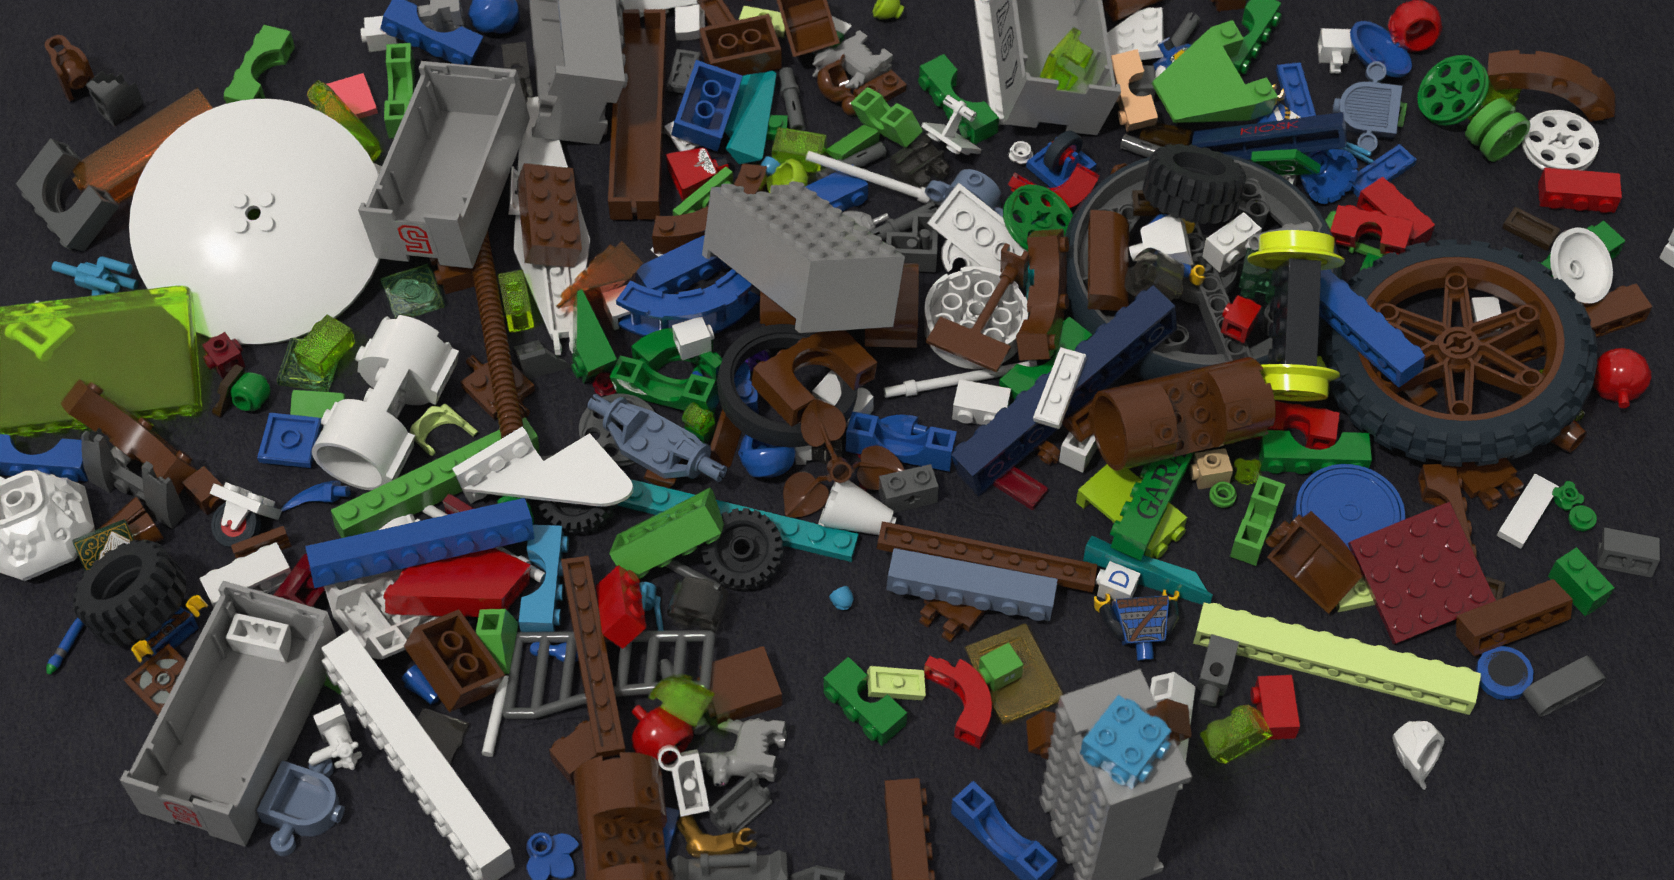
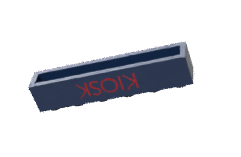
M1344 112L1195 131L1192 145L1249 160L1253 151L1297 149L1305 153L1346 147L1347 132Z

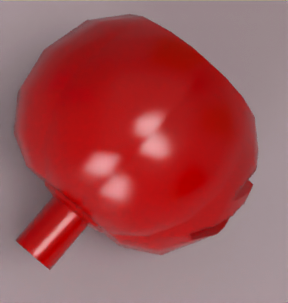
M1412 0L1396 8L1389 19L1388 28L1394 44L1399 43L1398 47L1408 52L1418 53L1435 44L1441 35L1442 23L1440 13L1434 5L1424 0Z
M1626 348L1612 349L1603 353L1597 359L1593 387L1595 392L1605 400L1618 402L1620 408L1629 407L1630 400L1639 398L1646 391L1651 383V370L1645 357L1634 350Z
M637 705L632 710V714L639 720L632 735V745L636 753L646 754L658 760V752L663 746H675L681 741V745L677 746L681 753L684 752L692 741L693 726L685 713L676 706L661 705L647 713L640 705ZM670 750L664 752L661 756V761L666 765L673 762L678 757L674 751L671 755H667Z

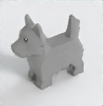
M859 30L855 36L845 40L835 48L825 47L813 51L815 55L813 65L817 69L812 76L817 78L818 72L824 66L839 60L845 54L842 66L845 71L853 76L845 84V87L857 89L858 86H862L864 83L890 71L892 68L890 62H892L893 55L886 49H882L880 55H872L870 49L863 45L867 40V35Z
M757 718L742 722L728 719L718 724V729L738 735L735 747L728 752L700 753V760L705 762L701 764V769L713 778V784L716 787L726 786L732 776L747 777L751 772L758 778H765L768 781L774 782L777 768H774L776 756L769 755L767 751L769 750L768 746L772 744H777L779 748H784L787 738L785 721H765L764 719Z

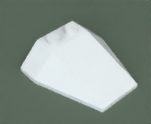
M403 569L324 586L333 618L345 633L350 629L371 658L384 659L406 650L404 644L414 627L441 617L390 615L385 613L384 592L390 584L393 585L398 580Z

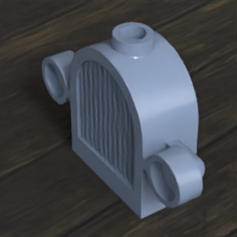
M1379 61L1370 63L1366 69L1365 75L1369 82H1358L1351 85L1345 90L1341 99L1334 98L1333 113L1344 112L1346 130L1352 134L1361 135L1358 138L1357 146L1371 153L1378 144L1376 137L1394 139L1397 133L1402 86L1379 83L1386 75V67Z
M965 169L959 172L951 185L933 180L925 189L926 195L931 200L940 202L947 198L957 183H960L1003 218V209L1000 208V189L991 178L979 171Z
M331 758L314 766L309 764V769L282 760L257 809V813L263 823L280 828L279 831L273 834L270 841L277 855L287 856L295 850L296 840L293 834L308 837L316 836L329 830L335 822L339 823L341 821L345 808L340 805L336 790L328 779L334 771Z

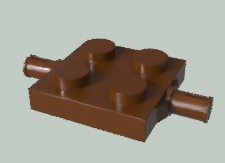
M471 355L467 358L466 364L474 372L460 381L461 387L493 419H496L497 411L488 363L482 364L474 355ZM512 364L521 417L523 419L525 415L526 417L529 416L530 410L522 402L535 391V387Z

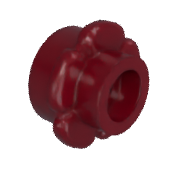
M602 372L596 376L593 382L596 394L607 396L616 393L610 379L611 373Z

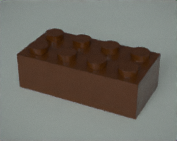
M524 163L517 180L524 262L529 264L575 267L582 251L573 168Z

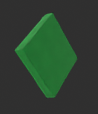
M1297 149L1253 151L1251 160L1254 163L1268 168L1280 176L1320 173L1321 165Z

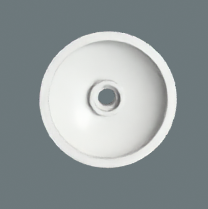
M1572 228L1562 232L1556 238L1551 250L1550 266L1553 278L1562 279L1576 294L1575 299L1578 303L1592 304L1600 301L1608 293L1613 279L1612 261L1605 244L1596 234L1584 228Z

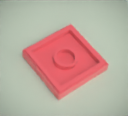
M364 73L317 87L326 115L339 124L378 113Z

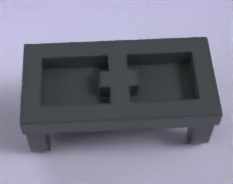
M1604 527L1602 543H1598L1597 567L1652 578L1660 561L1659 538Z
M751 772L709 808L711 822L723 834L739 833L741 829L747 827L773 804L769 789L767 787L763 789L759 784L758 777Z

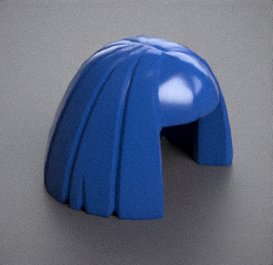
M1336 148L1303 153L1321 165L1320 173L1300 175L1303 187L1311 199L1321 204H1328V202L1332 203L1339 200L1341 195L1344 196L1345 192L1351 189L1352 183L1357 178L1358 171L1356 168H1358V164L1349 151Z

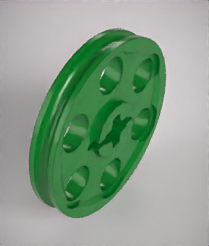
M1456 55L1442 60L1426 74L1419 87L1418 105L1421 112L1430 121L1438 125H1453L1464 121L1478 110L1486 98L1489 89L1488 73L1471 56ZM1473 65L1472 70L1468 74L1463 75L1464 69ZM1451 68L1449 75L1441 78L1443 71ZM1475 83H1480L1476 91L1470 92L1471 87ZM1445 86L1449 87L1450 89H1456L1461 94L1457 93L1456 91H1449ZM1436 88L1435 94L1427 98L1428 92ZM1465 103L1463 110L1455 112L1459 104ZM1443 105L1442 111L1434 115L1435 109Z
M1024 185L1017 188L1008 197L1003 207V219L1009 234L1027 251L1028 234L1040 230L1064 229L1065 236L1073 216L1068 205L1060 196L1050 189L1039 185ZM1019 196L1025 197L1029 205L1023 204ZM1041 198L1047 199L1050 203V207L1045 206L1042 203ZM1012 214H1017L1022 219V223L1015 221ZM1047 216L1043 221H1037L1032 225V223L1035 220L1042 219L1043 217ZM1056 218H1061L1065 222L1066 227L1059 225Z

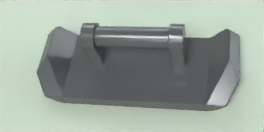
M780 850L771 855L757 856V851H749V853L700 854V859H687L680 855L672 858L674 880L788 879L786 853Z

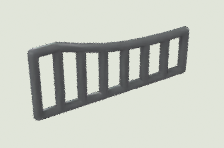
M711 630L642 631L624 649L620 647L616 686H614L615 698L657 693L708 692L711 687L715 633ZM573 631L517 632L502 712L504 718L537 719L586 704L584 693L571 696L577 653ZM604 636L605 642H612ZM539 642L531 707L515 708L523 644ZM566 642L559 700L542 705L549 659V646L551 643ZM632 642H648L644 683L628 685ZM660 642H676L672 681L655 682ZM687 642H703L700 681H683Z

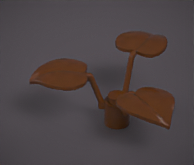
M814 399L803 412L801 433L805 441L813 447L820 446L825 442L832 457L827 464L829 474L819 476L816 479L809 472H798L791 475L785 482L783 489L785 515L787 517H802L814 513L823 507L828 499L829 491L825 485L820 483L821 481L828 480L831 482L834 480L838 483H844L850 479L852 473L859 467L857 470L859 482L867 489L879 490V476L904 471V468L899 459L890 450L878 445L864 448L860 456L861 462H855L851 466L844 458L837 457L830 440H837L843 435L846 428L845 417L834 405L820 399Z

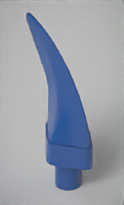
M900 414L880 419L888 429L903 435H918L928 430L927 426L917 424L918 417L913 415Z
M340 481L320 483L294 496L280 510L283 512L307 501L334 502L340 497H348L350 495V487L341 486Z

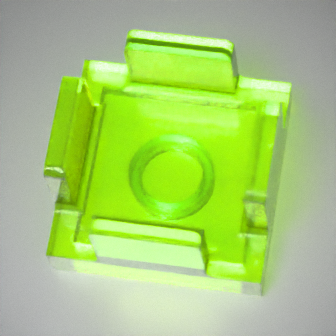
M1073 27L1049 53L1039 78L1058 80V90L1069 91L1078 80L1076 75L1064 68L1069 60L1076 65L1086 68L1094 53L1093 49L1079 41L1082 33L1080 30Z

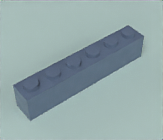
M894 548L886 590L893 591L899 595L920 596L925 600L935 599L946 601L952 605L962 604L973 606L979 610H994L1006 615L1030 617L1036 621H1050L1057 579Z

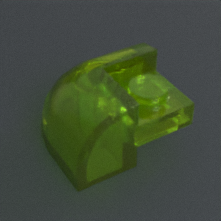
M672 674L659 681L648 697L652 700L657 697L663 702L661 708L696 727L710 707L715 693L693 682V677L685 674Z

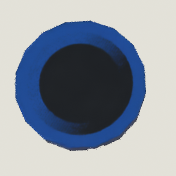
M1500 646L1484 652L1476 665L1475 672L1481 673L1479 686L1488 695L1496 699H1518L1533 681V668L1530 661L1523 653L1512 647Z

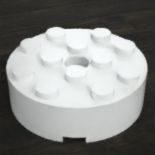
M970 266L960 268V271L950 275L946 273L940 277L930 288L925 300L924 333L926 339L940 316L967 328H972L998 285L1002 272L987 267ZM1015 281L1008 286L981 332L988 337L1011 346L1004 362L1018 352L1016 334L1019 332L1023 320L1028 319L1027 299L1023 296L1018 288L1019 285ZM930 345L937 355L953 365L968 369H986Z

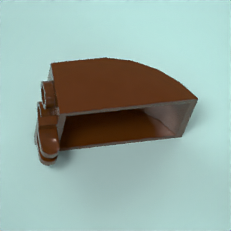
M777 0L793 57L840 43L827 0Z
M1312 511L1304 517L1299 514L1290 524L1287 521H1283L1266 539V543L1270 547H1275L1267 558L1328 614L1362 578L1360 567L1347 545Z

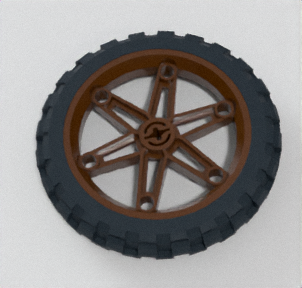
M1456 239L1437 240L1436 245L1426 246L1423 242L1406 246V251L1401 254L1390 252L1373 261L1372 267L1361 269L1348 283L1353 292L1358 296H1362L1371 308L1376 312H1380L1390 325L1395 329H1399L1408 341L1413 345H1417L1425 355L1424 361L1434 358L1437 364L1423 369V371L1398 388L1380 370L1377 372L1376 367L1328 323L1325 328V335L1322 338V361L1326 368L1340 373L1339 378L1329 382L1331 395L1342 411L1345 410L1347 412L1349 420L1361 432L1372 434L1375 442L1391 451L1400 449L1406 452V457L1425 463L1428 458L1442 461V466L1462 467V462H1475L1477 466L1497 464L1501 458L1507 457L1512 460L1531 453L1533 447L1539 444L1542 446L1546 445L1560 435L1561 430L1565 426L1570 425L1581 412L1582 406L1591 392L1597 367L1598 347L1595 332L1590 325L1591 319L1584 305L1576 301V294L1562 279H1554L1552 271L1538 261L1532 260L1528 262L1524 260L1523 254L1507 247H1503L1502 250L1490 248V243L1471 240V245L1457 244ZM1444 289L1442 322L1395 306L1412 296ZM1468 290L1498 297L1517 309L1473 323ZM1460 301L1463 327H1451L1452 302ZM1404 323L1432 335L1436 339L1434 342H1431L1403 328L1401 325ZM1510 324L1513 327L1487 342H1481L1478 338ZM1537 329L1543 341L1546 356L1542 374L1500 350ZM1481 359H1484L1516 376L1512 378L1479 362ZM1452 373H1465L1463 401L1455 400ZM1442 378L1447 414L1414 405L1396 393ZM1474 379L1522 396L1521 399L1503 409L1472 415Z

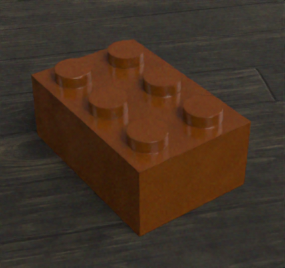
M769 14L699 28L700 48L707 64L741 76L782 68L781 47Z
M459 609L414 627L404 644L405 649L449 713L493 694L505 676Z

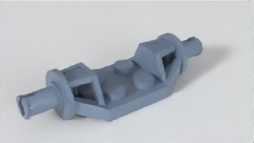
M598 394L593 395L594 399L590 398L588 409L604 417L603 428L610 432L621 454L660 477L667 479L687 476L694 479L702 472L715 479V481L720 482L722 480L721 477L724 478L726 475L727 467L710 459L711 447L708 444L702 443L694 434L651 410L628 403L624 397H619L612 403ZM620 424L624 426L623 432L618 428ZM682 458L688 460L687 465L678 463Z

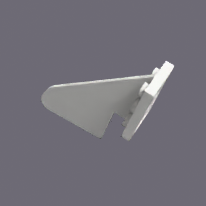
M522 426L452 468L470 504L484 498L487 494L591 506H611L628 499L634 489L632 481L590 433L543 461L533 447L528 433Z

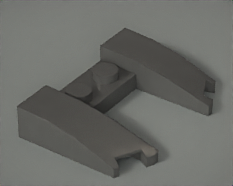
M88 431L81 435L84 470L91 483L109 493L116 487L124 494L128 492L133 494L143 505L148 507L152 518L171 529L186 514L185 509L169 477L166 480L160 476L157 478L153 469L154 466L146 461L142 465L141 478L116 463L104 436L97 434L93 441Z

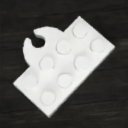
M957 183L926 223L946 239L942 247L941 259L947 272L952 269L953 261L959 257L964 259L966 267L980 266L1000 271L1001 249L1005 243L1010 244V252L1019 256L1024 251H1027L1011 237L1005 226L1004 219L960 183Z

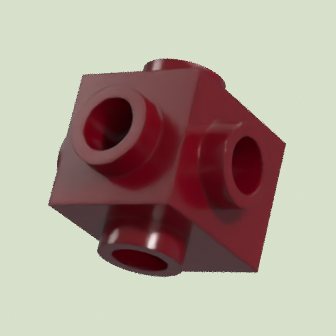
M225 332L212 337L208 342L202 344L206 354L203 356L204 362L210 370L215 368L222 379L225 378L233 366L246 367L241 355L243 350L235 338L231 340Z

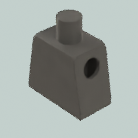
M1211 634L1197 689L1202 691L1200 703L1207 706H1216L1218 696L1225 695L1239 641Z

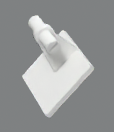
M947 95L943 104L953 109V114L947 125L923 123L921 127L928 131L927 135L930 138L939 142L942 140L948 144L946 148L953 153L960 154L962 152L966 155L970 153L980 154L982 149L956 133L962 116L972 122L977 113L966 107V103L963 101L958 102L950 95Z

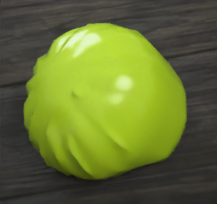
M791 158L778 166L775 173L767 177L768 193H770L771 185H789V182L792 181L801 182L804 184V187L807 186L809 177L802 163Z

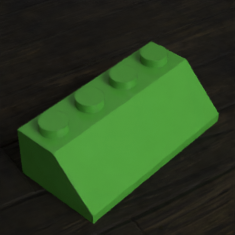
M711 487L617 534L609 553L616 566L620 565L627 571H633L640 579L648 574L649 569L657 565L659 568L664 567L673 560V557L682 554V556L688 555L697 548V545L703 542L709 544L717 540L721 536L724 523Z

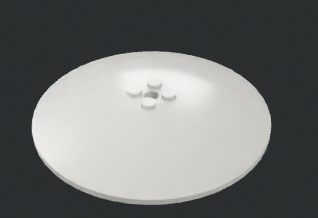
M250 99L224 104L207 110L180 126L159 146L146 164L138 180L132 199L129 222L130 244L138 272L155 300L172 317L184 326L206 337L212 338L225 332L231 340L235 338L240 345L262 346L291 341L308 335L333 321L351 306L363 292L379 264L380 259L374 255L358 212L361 203L367 204L379 175L377 169L360 142L346 128L329 116L308 106L276 99ZM252 209H259L261 211L260 217L256 220H249L247 218L248 212Z

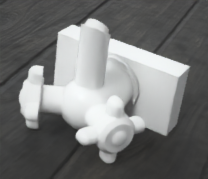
M338 704L314 715V720L324 743L328 742L330 746L313 753L309 759V764L314 766L331 757L339 756L341 759L335 762L336 768L343 766L344 768L354 770L357 759L362 757V753H353V749L358 747V743L352 741L349 734L351 730L341 705Z

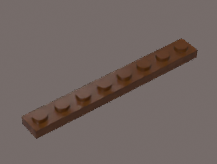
M883 521L881 524L876 548L879 550L893 552V549L896 548L1056 578L1058 586L1093 592L1097 564Z
M589 556L561 559L596 757L620 755V753L625 752V745L604 635H602Z

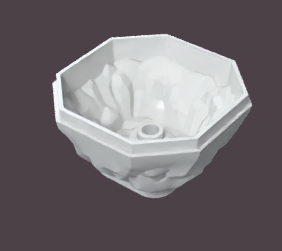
M39 470L24 471L0 481V573L26 581L74 561L84 543L82 540L91 537L95 531L85 486L68 478H59Z

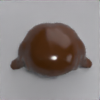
M845 54L839 60L824 66L817 75V84L821 94L828 100L836 103L842 102L847 97L856 98L851 94V88L845 87V84L849 82L842 66Z

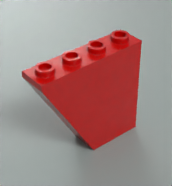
M496 548L404 568L398 580L393 585L390 584L384 592L385 613L390 615L444 616L459 609L464 617H479L480 609L508 610L529 585L531 564Z

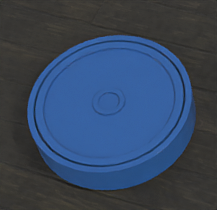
M1353 464L1331 465L1313 473L1301 486L1293 508V520L1299 514L1304 517L1312 511L1341 538L1348 548V543L1352 540L1405 520L1404 504L1395 487L1379 473Z

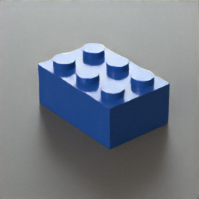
M696 60L673 125L671 136L718 151L742 76Z

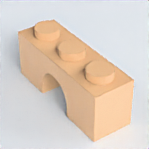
M1138 49L1111 55L1115 85L1120 84L1121 93L1116 100L1120 111H1118L1120 124L1125 125L1127 132L1155 125L1158 116L1152 96H1136L1129 90L1128 86L1131 82L1141 80L1144 74Z

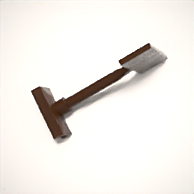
M1005 243L1001 249L1000 272L1002 273L1000 274V281L974 326L967 328L940 316L926 343L997 373L1011 346L988 337L981 332L1008 286L1013 284L1014 281L1020 288H1024L1028 281L1029 252L1024 251L1019 256L1010 252V244Z

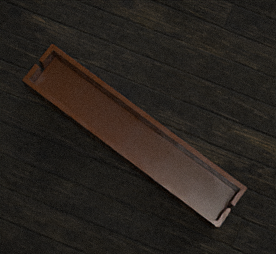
M624 9L622 14L625 47L622 49V54H625L624 73H627L628 81L626 88H622L617 102L613 103L608 190L610 220L633 219V215H637L638 219H656V216H660L667 48L666 9H644L645 29H641L639 9Z

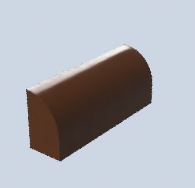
M1090 210L1088 223L1087 309L1119 311L1122 307L1129 306V222L1123 215L1117 212Z

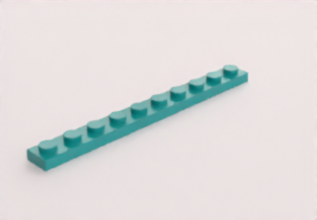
M630 479L634 488L633 493L628 499L618 503V506L657 515L694 496V494ZM716 500L720 514L726 511L731 513L732 509L736 508L739 511H742L743 508H748ZM757 510L774 522L780 532L783 546L852 562L859 534Z

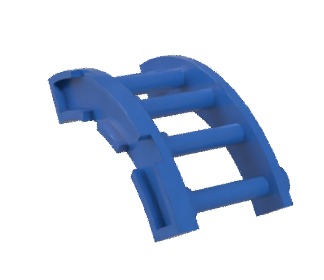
M731 269L710 287L702 290L698 288L679 292V294H664L662 291L649 289L630 280L616 299V305L630 311L629 315L621 319L618 326L644 337L657 330L672 328V325L702 317L706 325L710 324L713 334H716L744 318L760 301V296L750 291L754 285L734 269Z

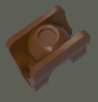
M55 35L47 39L44 46L51 59L63 92L70 102L74 100L70 89L77 90L83 88L94 78V74L84 53L79 48L71 45L63 35ZM57 45H63L64 49L60 52H56L54 47Z

